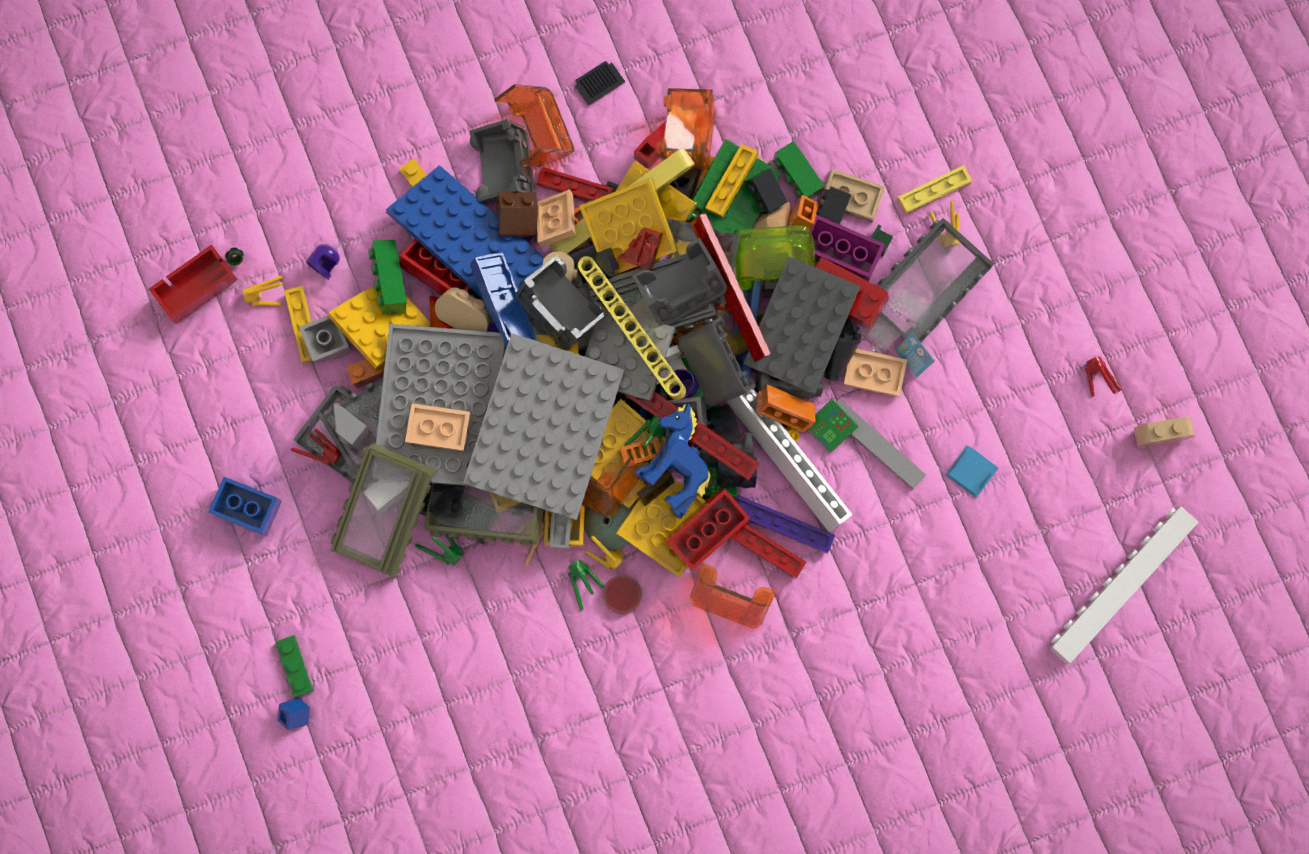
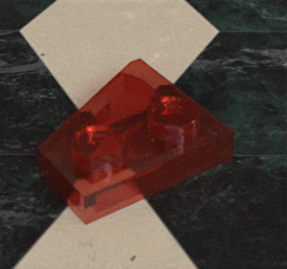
M643 227L638 236L628 244V249L623 254H620L617 259L652 270L663 233Z

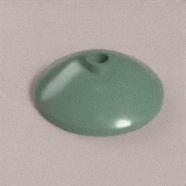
M609 492L596 496L589 503L585 511V530L590 540L595 544L591 539V536H594L608 550L621 549L630 544L615 532L635 503L627 509ZM607 517L610 519L609 524L605 523Z

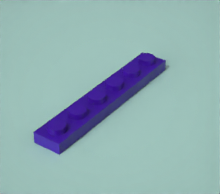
M737 495V499H734L750 517L749 522L828 554L835 537L834 534Z

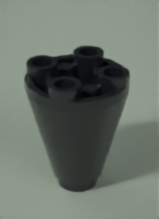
M842 329L824 371L826 379L839 381V378L842 377L861 342L860 333L844 332L845 329Z

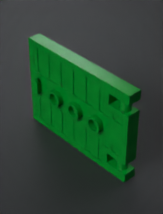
M725 139L692 198V201L697 203L686 221L696 219L699 215L694 213L695 209L701 212L700 215L706 214L712 229L732 234L736 232L742 236L738 248L739 251L760 214L755 205L756 201L753 195L747 190L745 181L770 168L776 180H778L782 172L756 158L724 217L721 218L706 211V205L739 149V146Z

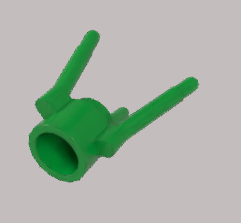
M653 416L651 421L647 419L645 424L625 443V446L630 445L646 428H648L647 432L650 434L643 446L647 447L653 436L658 437L660 443L665 433L664 428L658 425L660 418ZM655 446L652 451L653 454H656Z
M447 534L444 535L452 544L449 547L444 545L435 536L431 537L433 541L445 550L443 553L445 557L424 546L415 544V547L442 560L447 565L451 563L454 566L464 555L461 552L462 549Z
M577 560L568 566L570 570L568 575L571 579L579 608L582 611L584 608L575 577L577 580L582 579L591 595L594 592L585 577L587 573L601 588H604V585L589 569L587 563L583 564L582 560Z

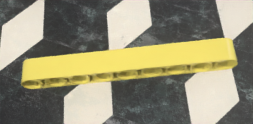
M682 148L631 185L651 178L657 193L695 164L686 150ZM582 219L575 225L576 235L549 244L553 252H564L570 255L592 240L585 220Z
M591 257L581 258L578 262L580 272L668 395L674 400L682 399L686 394V388L595 261ZM592 264V268L589 271H584L586 265ZM603 279V283L600 286H595L597 280ZM609 294H614V298L611 301H606V297ZM620 309H625V313L622 316H617V312ZM635 324L636 328L634 331H627L629 325ZM643 339H646V345L643 347H639V342ZM652 355H658V359L655 362H649ZM669 370L667 377H660L662 371ZM674 386H680V391L678 393H671V390Z

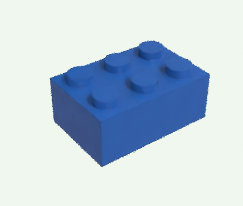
M223 477L208 513L267 536L282 501L277 497Z

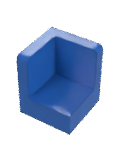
M300 698L280 703L277 721L287 730L307 725L310 707Z

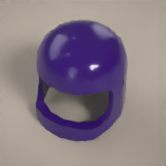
M320 244L311 253L306 263L329 280L331 278L330 272L338 265L340 256L333 247L327 244Z
M686 369L675 370V374L686 388V394L682 399L694 397L699 390V384L695 375ZM674 386L672 388L673 391L671 390V393H678L680 391V386Z

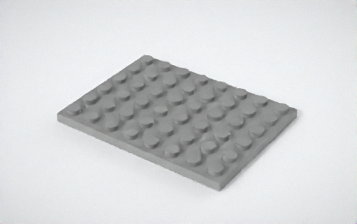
M389 324L376 444L437 470L430 483L468 486L463 484L504 358L505 344L501 333ZM412 403L470 412L465 451L406 443L405 439ZM378 457L374 458L373 478L400 481L411 480L412 472Z
M512 333L463 484L577 520L624 369Z

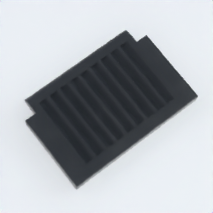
M604 61L576 79L577 85L575 88L589 106L624 84L625 80L613 63L608 64L607 61Z

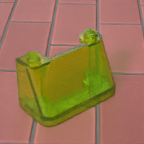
M794 225L745 229L734 233L742 236L735 261L736 280L740 289L750 290L756 280L779 279L788 256L814 267L815 242L810 229L806 226Z

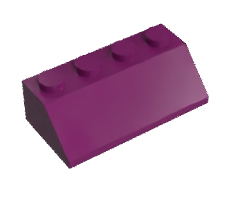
M816 215L814 225L806 235L799 254L817 262L823 257L869 282L885 244Z

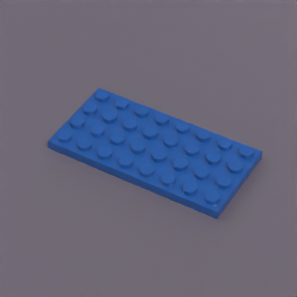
M440 165L386 209V213L481 298L482 295L470 267L475 257L503 253L517 290L522 280L528 278L533 272L543 266L545 257L522 237H499L496 214L485 204L478 202L477 197Z

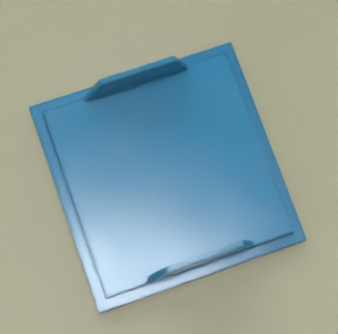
M967 445L946 473V476L977 498L999 467Z

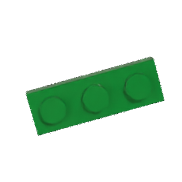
M296 635L276 641L294 698L314 691Z

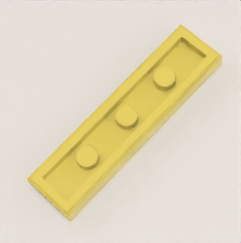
M963 165L898 196L897 200L906 215L971 184L972 180Z

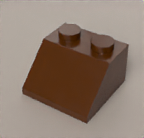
M498 192L495 209L499 237H536L538 220L536 193Z

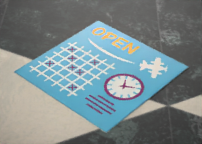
M911 333L895 349L902 359H907L906 365L916 378L935 362L914 333Z

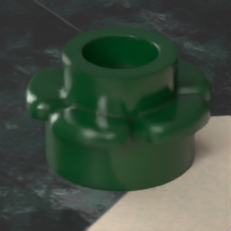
M233 247L225 253V258L229 264L236 266L242 263L244 256L242 250Z

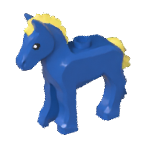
M685 403L682 408L678 407L677 412L659 419L658 425L661 428L671 429L672 432L652 461L645 467L633 472L642 482L647 481L650 486H653L669 467H672L676 472L684 476L683 489L674 495H668L664 499L671 506L670 511L679 519L686 514L690 504L696 499V494L703 497L705 488L708 487L710 480L707 465L698 456L700 454L695 447H689L688 441L695 432L694 428L697 423L696 418H694L695 413L692 411L690 404Z

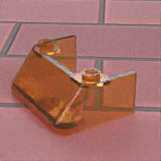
M514 84L494 99L496 103H508L509 110L513 115L523 117L534 148L529 151L528 157L519 162L520 166L540 167L567 157L574 152V145L554 95L547 87Z
M628 458L618 474L606 471L601 474L598 480L590 477L582 504L603 517L609 518L614 516L639 481V478L633 473L639 467Z

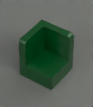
M878 224L871 238L885 244L881 256H884L893 236L880 230L881 225Z

